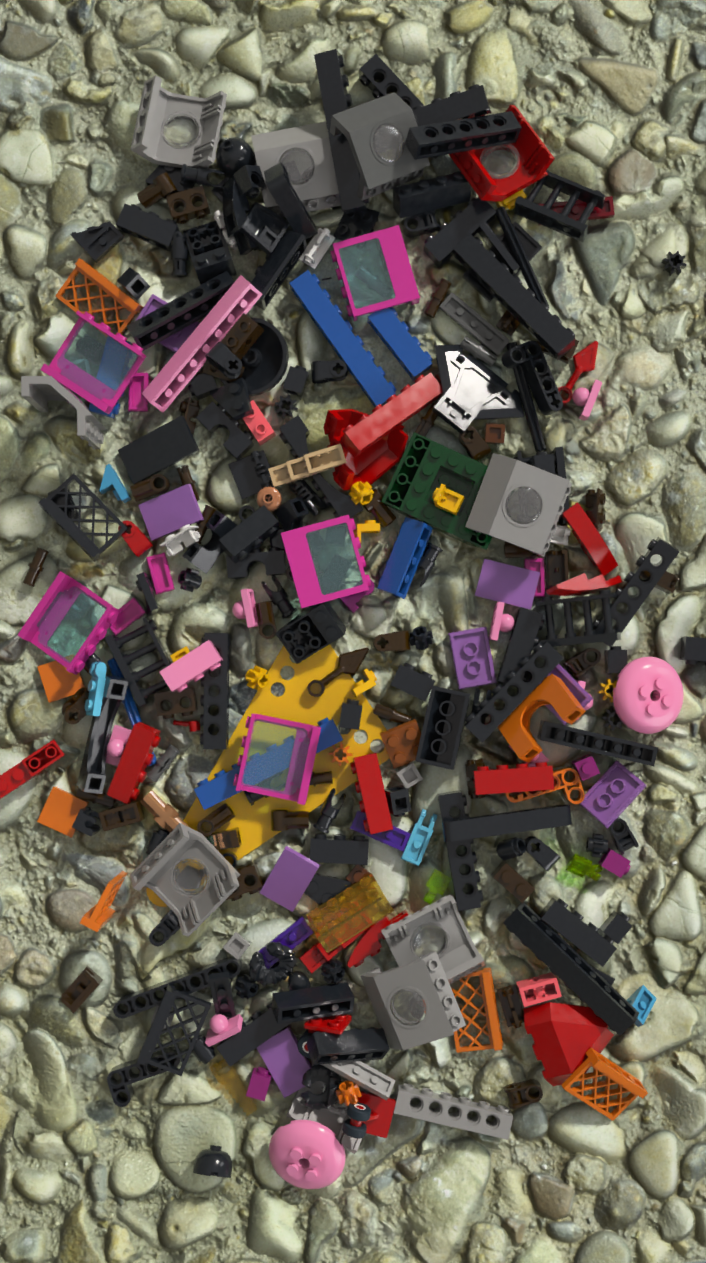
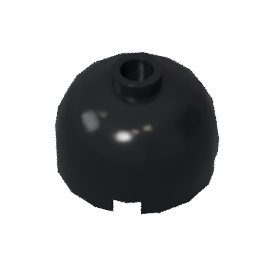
M237 137L229 138L223 141L217 148L216 162L220 171L226 173L224 176L231 178L243 166L253 165L255 161L253 156L255 154L245 140Z
M210 1145V1149L202 1150L197 1155L193 1166V1173L231 1178V1157L227 1152L221 1151L222 1146Z

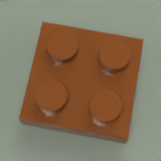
M416 719L380 733L394 769L416 760L421 732Z

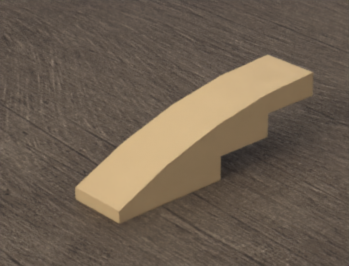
M337 444L305 454L303 457L268 468L275 488L347 462L341 444Z

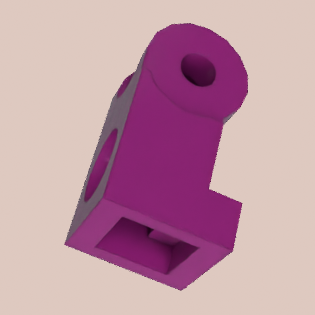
M360 580V581H359L355 586H353V587L362 585V580ZM370 580L371 586H368V591L340 598L352 613L359 609L356 603L364 596L372 594L374 590L372 580Z

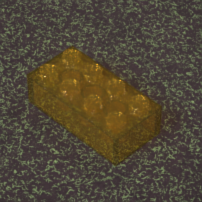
M371 873L313 909L306 916L317 939L328 953L394 910Z

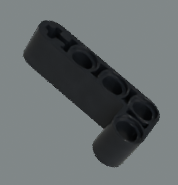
M280 162L265 170L264 175L267 187L293 231L303 234L306 239L318 234L312 218L290 183L288 172L283 163Z
M533 340L513 347L502 355L501 361L506 368L511 369L521 365L537 406L543 415H551L563 407L562 397L538 342Z
M175 1046L165 1049L168 1057L177 1053ZM160 1050L154 1052L151 1058L159 1061L164 1059V1056ZM177 1057L175 1061L173 1059L170 1060L173 1067H178L181 1061L180 1057ZM137 1059L116 1065L107 1077V1083L115 1105L125 1107L129 1104L134 1094L132 1083L167 1071L158 1067L154 1068L148 1063L142 1065L137 1063ZM137 1067L140 1070V1073H133L131 1068ZM118 1073L122 1079L116 1080L113 1074ZM125 1092L128 1098H121L119 1093Z

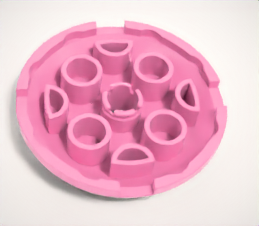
M641 657L629 662L617 676L619 678L616 688L613 689V703L616 713L628 728L639 733L653 734L669 727L681 711L684 696L681 679L669 663L656 657Z
M294 1120L288 1125L280 1126L272 1135L269 1143V1158L276 1173L289 1184L303 1189H320L335 1182L344 1169L346 1155L343 1144H340L335 1137L336 1134L328 1127L311 1120Z

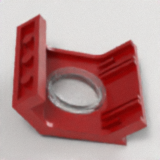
M510 105L505 112L512 111L522 127L516 143L449 154L481 200L496 202L505 200L547 176L546 170L555 160L515 105Z

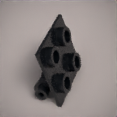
M367 209L347 215L343 213L333 236L335 239L343 241L373 232L380 212ZM367 241L356 244V248L363 250L367 246Z
M264 450L254 451L250 453L251 455L228 464L242 499L259 493L264 487H274L268 470L270 465Z

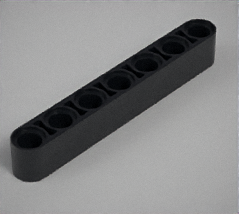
M556 805L442 821L444 842L572 825L570 805Z
M230 956L123 996L114 1005L113 1012L116 1017L123 1019L159 1006L162 998L156 996L155 991L161 990L165 993L168 984H181L183 987L181 991L187 994L210 987L209 971L213 969L219 973L229 972L230 979L234 978L240 973L242 962L240 959L237 960ZM235 963L238 969L232 971L228 968V964ZM197 976L200 978L201 983L194 984L191 978ZM137 998H145L146 1004H140ZM119 1004L127 1005L128 1011H122L119 1008Z

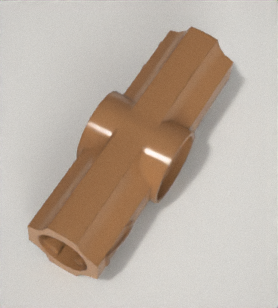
M153 790L140 801L154 816V820L170 833L179 823L189 827L179 817V813L170 804H166Z

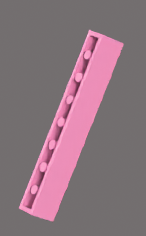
M242 275L239 276L142 392L149 403L164 413L205 364V355L218 342L222 341L242 314H247L263 295Z

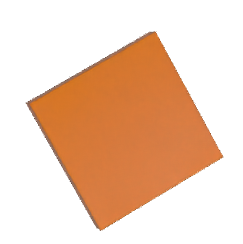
M70 655L64 658L71 662L75 655ZM56 660L37 666L49 703L75 695L80 688L85 687L81 672L77 675L70 673L66 670V667Z
M53 786L37 822L72 838L76 832V829L72 828L80 809L88 806L89 802Z

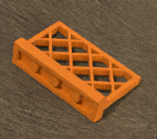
M79 258L75 263L77 266L55 297L74 312H81L78 302L88 301L89 311L86 312L92 316L93 313L102 312L104 323L106 325L117 324L118 333L122 335L127 329V325L132 322L137 313L140 314L144 307L86 261ZM79 272L84 275L85 284L76 285L75 277ZM97 285L100 296L91 297L89 286ZM86 287L87 297L78 299L76 288ZM73 289V300H66L62 297L66 290ZM112 297L115 307L105 308L104 298ZM101 299L102 309L92 310L91 300ZM120 309H127L131 312L127 319L120 320ZM115 310L117 321L107 322L106 311Z
M120 872L108 882L98 903L83 915L80 924L98 932L113 917L115 910L111 909L110 906L127 875L126 872Z
M491 967L483 968V970H477L465 976L467 977L466 980L463 978L459 979L463 984L457 991L451 987L453 993H455L454 996H458L466 1002L460 1011L462 1016L469 1021L464 1029H459L461 1032L459 1036L458 1030L454 1032L457 1053L494 1049L496 1051L503 1048ZM471 976H479L480 984L477 988H474L467 982ZM464 985L474 991L469 999L459 993ZM476 993L483 998L480 1008L471 1002ZM468 1004L477 1010L472 1018L462 1012ZM478 1013L486 1017L487 1022L483 1027L474 1021ZM471 1023L480 1030L475 1038L466 1032ZM482 1032L489 1036L490 1044H482L477 1040ZM463 1034L472 1040L469 1046L460 1047L459 1039Z
M593 1048L586 1052L588 1058L562 1084L564 1090L612 1121L637 1096L643 1099L648 1094L639 1079ZM590 1066L593 1067V1072L585 1074V1071ZM606 1076L604 1081L597 1082V1077ZM593 1078V1083L584 1085V1080ZM580 1081V1086L571 1087L574 1082ZM618 1084V1088L609 1090L610 1085ZM605 1087V1091L597 1093V1088ZM592 1089V1094L584 1095V1091ZM631 1092L627 1097L622 1098V1093ZM617 1095V1099L609 1101V1096ZM604 1097V1102L596 1103V1099ZM617 1105L612 1112L608 1111V1107Z

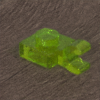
M574 854L566 866L567 871L582 878L587 875L595 881L600 879L601 874L598 873L603 869L602 866L598 864L592 865V861L577 854Z
M434 868L425 884L430 889L425 894L423 900L431 904L437 893L443 895L452 878Z

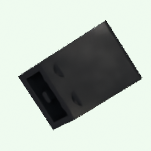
M216 221L183 231L200 285L225 271H228L230 276L237 275L222 229H220Z
M327 601L308 607L275 634L296 664L344 636L346 626Z

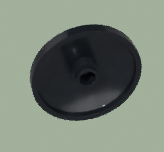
M259 318L252 319L264 331L241 359L242 367H244L242 378L246 381L249 396L260 395L274 388L284 376L289 360L288 346L282 333L271 323ZM220 379L224 385L231 383L229 381Z

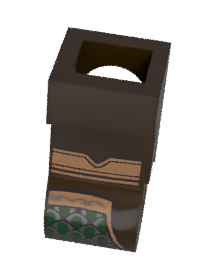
M238 827L205 836L217 850L236 848L242 845Z

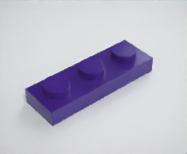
M357 810L350 829L400 851H404L411 835L410 833L393 826V830L369 835V831L365 832L363 820H366L365 813Z
M301 916L270 942H280L282 945L294 949L313 934L314 931ZM266 944L257 952L262 953L264 964L267 968H270L279 959L269 954L266 950Z

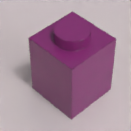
M587 754L571 762L581 781L600 773L592 755Z
M608 848L607 854H603L598 861L600 866L620 878L626 875L631 867L629 865L630 860Z
M264 1067L253 1069L246 1093L247 1097L265 1102L272 1077L268 1069Z

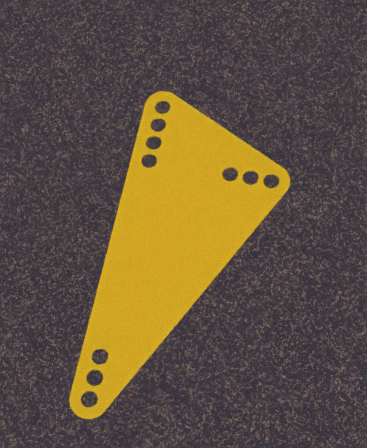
M330 644L298 664L290 660V654L283 645L267 673L269 677L268 684L264 688H260L259 691L257 690L229 739V749L223 750L207 779L208 781L214 779V774L225 770V772L232 770L231 766L238 763L239 755L244 753V747H241L243 736H247L249 729L245 728L248 716L251 717L252 713L319 726L317 722L328 717L329 720L333 719L337 726L340 722L342 703L347 702V698L359 700V704H362L359 730L366 731L368 735L367 741L363 744L355 742L354 733L357 731L356 729H351L348 734H341L343 738L340 741L343 743L342 747L350 746L347 751L353 754V756L347 757L349 763L343 761L341 766H339L338 761L331 762L334 758L333 755H329V752H334L332 746L316 753L312 771L315 773L332 771L333 784H317L316 787L309 785L305 805L297 804L296 801L269 796L255 801L254 805L251 806L244 791H241L204 810L198 797H196L183 820L190 828L198 831V823L224 803H227L235 814L234 818L213 833L238 827L242 845L236 848L220 849L218 851L221 855L226 852H233L239 860L280 833L281 831L271 830L272 810L311 812L326 801L333 788L336 790L335 796L356 782V774H352L350 763H353V758L373 754L374 752L370 748L371 742L375 739L382 740L380 733L387 729L379 717L373 713V708L363 693L354 697L351 690L355 688L353 685L355 681L350 674L342 673L325 686L324 693L319 697H313L309 694L307 687L311 681H320L338 667L339 657ZM284 666H291L294 669L292 679L285 680L281 677L280 671ZM276 682L282 683L285 687L284 694L279 697L271 693V686ZM313 683L310 690L312 693L318 694L321 692L322 687L319 683ZM256 721L248 757L257 752L260 755L266 753V748L275 743L277 747L284 744L283 739L291 735L296 737L297 730L295 728ZM338 742V743H336V744H334V745H335L336 747H339V746H340V742ZM385 746L381 753H377L379 765L389 759ZM339 749L338 752H335V755L342 759L343 756H346V753H343V749ZM289 768L283 770L280 776L274 778L270 786L278 787L286 783ZM203 822L202 828L205 831H211L212 826L209 822ZM225 856V859L232 865L234 863L233 858ZM190 858L186 863L179 862L177 865L180 873L188 865L199 870L205 868L202 863ZM208 874L202 878L199 886L208 881ZM146 887L147 896L153 904L167 907L153 890ZM182 889V890H184V891L190 893V892H192V891L195 890V889Z

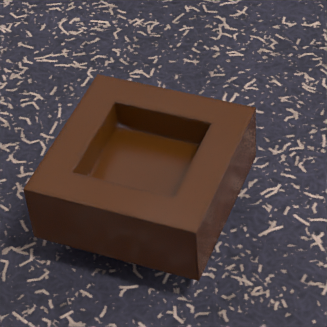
M486 423L485 442L487 444L503 445L505 424Z
M355 865L346 876V879L361 890L373 874L362 865Z

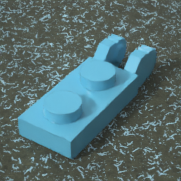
M94 662L89 670L92 677L88 683L89 696L85 702L86 715L100 716L107 668L104 662Z
M424 809L421 810L417 823L415 822L401 856V859L417 866L421 863L437 819V814H433L428 827L421 825L427 811Z

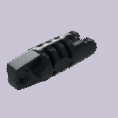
M304 479L288 483L292 493L296 497L301 496L306 508L313 516L318 514V510L311 501L321 510L327 507L325 502Z

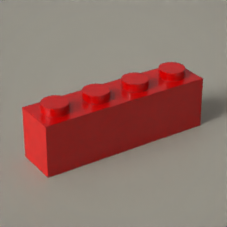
M142 722L134 724L108 789V796L126 804L137 799L140 793L138 787L140 783H143L147 772H145L146 767L151 764L154 757L152 754L154 747L156 748L161 740V737H159L160 730Z
M377 753L353 758V763H350L352 774H356L357 782H354L356 793H360L362 799L359 801L360 811L365 813L366 820H363L365 832L369 831V835L393 830Z
M536 762L535 766L528 767V763L516 764V768H508V765H496L497 769H489V766H479L477 770L473 771L475 795L554 790L553 766L547 765V762Z

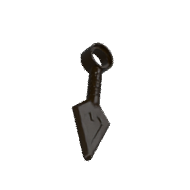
M369 648L340 654L338 667L320 681L313 680L308 684L309 694L313 697L321 696L324 693L325 686L342 673L355 675L369 652ZM313 683L321 685L322 690L320 693L314 694L311 692L310 687Z

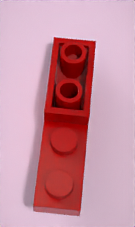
M54 739L0 775V799L27 783L65 755Z
M405 909L391 919L385 913L374 921V924L364 931L354 945L347 960L348 967L350 968L353 965L358 967L367 956L373 957L378 954L382 947L380 939L385 940L381 930L408 916L407 910Z

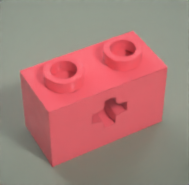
M252 400L253 413L243 417L242 420L261 446L276 435L254 400Z
M552 972L516 982L520 1000L524 1007L562 997L557 978Z

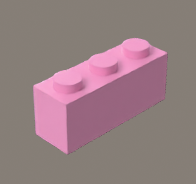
M208 640L161 670L160 674L172 692L178 691L179 693L188 687L187 683L194 680V682L202 679L205 676L203 673L210 669L212 672L221 666L220 662L223 659L212 641Z

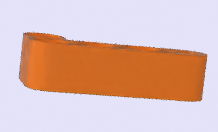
M570 767L553 771V778L555 780L554 790H540L532 793L526 791L524 792L525 795L519 792L515 794V798L509 795L510 793H504L505 798L513 803L559 789L563 790L566 800L573 804L581 803L585 797L579 775L576 770ZM571 771L573 778L570 781H565L564 774ZM578 790L579 795L577 799L572 800L570 798L571 791Z

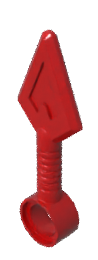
M598 341L592 342L573 356L575 370L566 385L558 388L559 392L565 391L568 394V399L563 401V405L568 404L572 399L573 394L571 390L581 373L594 370Z

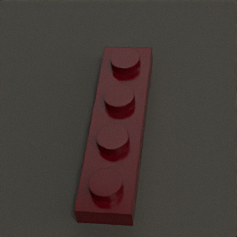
M613 196L605 197L603 209L594 207L587 220L613 218L615 215ZM577 200L568 217L579 220L588 203ZM568 201L555 202L550 210L561 213Z

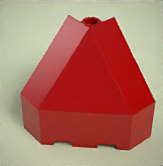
M353 409L328 410L323 427L324 433L328 435L330 442L327 448L341 444L347 462L335 467V472H332L334 481L343 490H350L354 483L360 481L363 484L365 482H368L370 485L373 484L401 460L409 437L403 431V425L394 429L354 458L340 439L344 434L343 430L351 424L353 426L358 424L357 421L366 413Z
M549 1002L524 1008L526 1032L532 1035L534 1053L537 1060H541L545 1070L542 1071L544 1079L552 1086L562 1085L588 1058L586 1052L590 1048L601 1053L614 1036L608 1029V1024L596 1016L590 1007Z

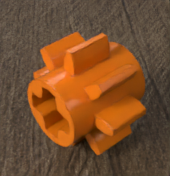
M340 742L339 747L332 745L334 752H329V755L334 757L331 762L338 761L339 766H341L343 761L349 763L347 757L353 756L352 753L347 751L350 746L342 747V742ZM339 749H343V753H346V756H343L342 759L335 755V752H338Z
M349 1080L342 1082L339 1085L340 1090H336L339 1103H344L346 1106L356 1104L358 1097L362 1096L359 1086Z

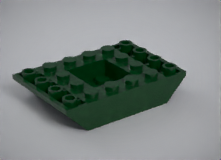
M413 432L381 502L396 512L411 519L424 522L433 529L467 545L487 550L491 542L492 536L465 527L488 466ZM441 484L446 485L447 489H452L465 498L456 515L440 509L434 504L433 493L436 488H440ZM514 490L511 491L508 495L505 503V508L507 507Z

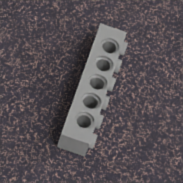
M398 1084L394 1114L506 1140L509 1138L513 1115L506 1106L498 1105V1107H494L485 1101L477 1103L463 1096L455 1098L446 1092L438 1094L429 1088H422L421 1090L414 1088L411 1084ZM413 1098L420 1099V1102L416 1105L412 1104L410 1101ZM433 1102L439 1104L436 1109L430 1108L429 1105ZM451 1107L458 1108V1111L455 1113L448 1112ZM470 1111L477 1112V1115L473 1118L467 1116ZM493 1115L496 1117L493 1122L486 1121L488 1116Z

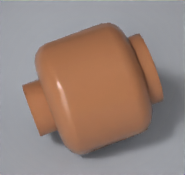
M264 487L257 494V504L259 507L264 505L271 513L275 512L282 504L281 494L274 487Z

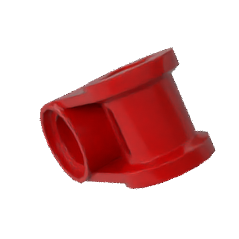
M128 520L122 522L126 527L131 528V533L128 534L126 532L121 536L137 557L153 546L150 540L134 523Z

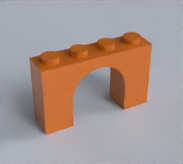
M554 674L545 677L542 683L498 726V729L518 758L528 763L543 751L530 732V719L539 707L552 705L562 720L571 725L586 712L562 679Z

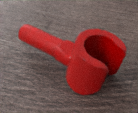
M173 721V725L189 726V732L200 731L199 721Z

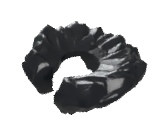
M280 942L267 943L266 950L271 956L277 957L279 962H276L271 968H267L264 965L262 953L254 952L249 963L250 977L253 981L260 982L263 986L286 980L287 976L293 973V968L298 964L295 951L288 946L282 945Z
M321 1064L313 1065L303 1075L302 1085L311 1088V1084L321 1081L326 1085V1089L319 1095L306 1091L301 1094L302 1100L300 1102L304 1107H309L313 1110L330 1108L338 1101L336 1090H340L341 1076Z

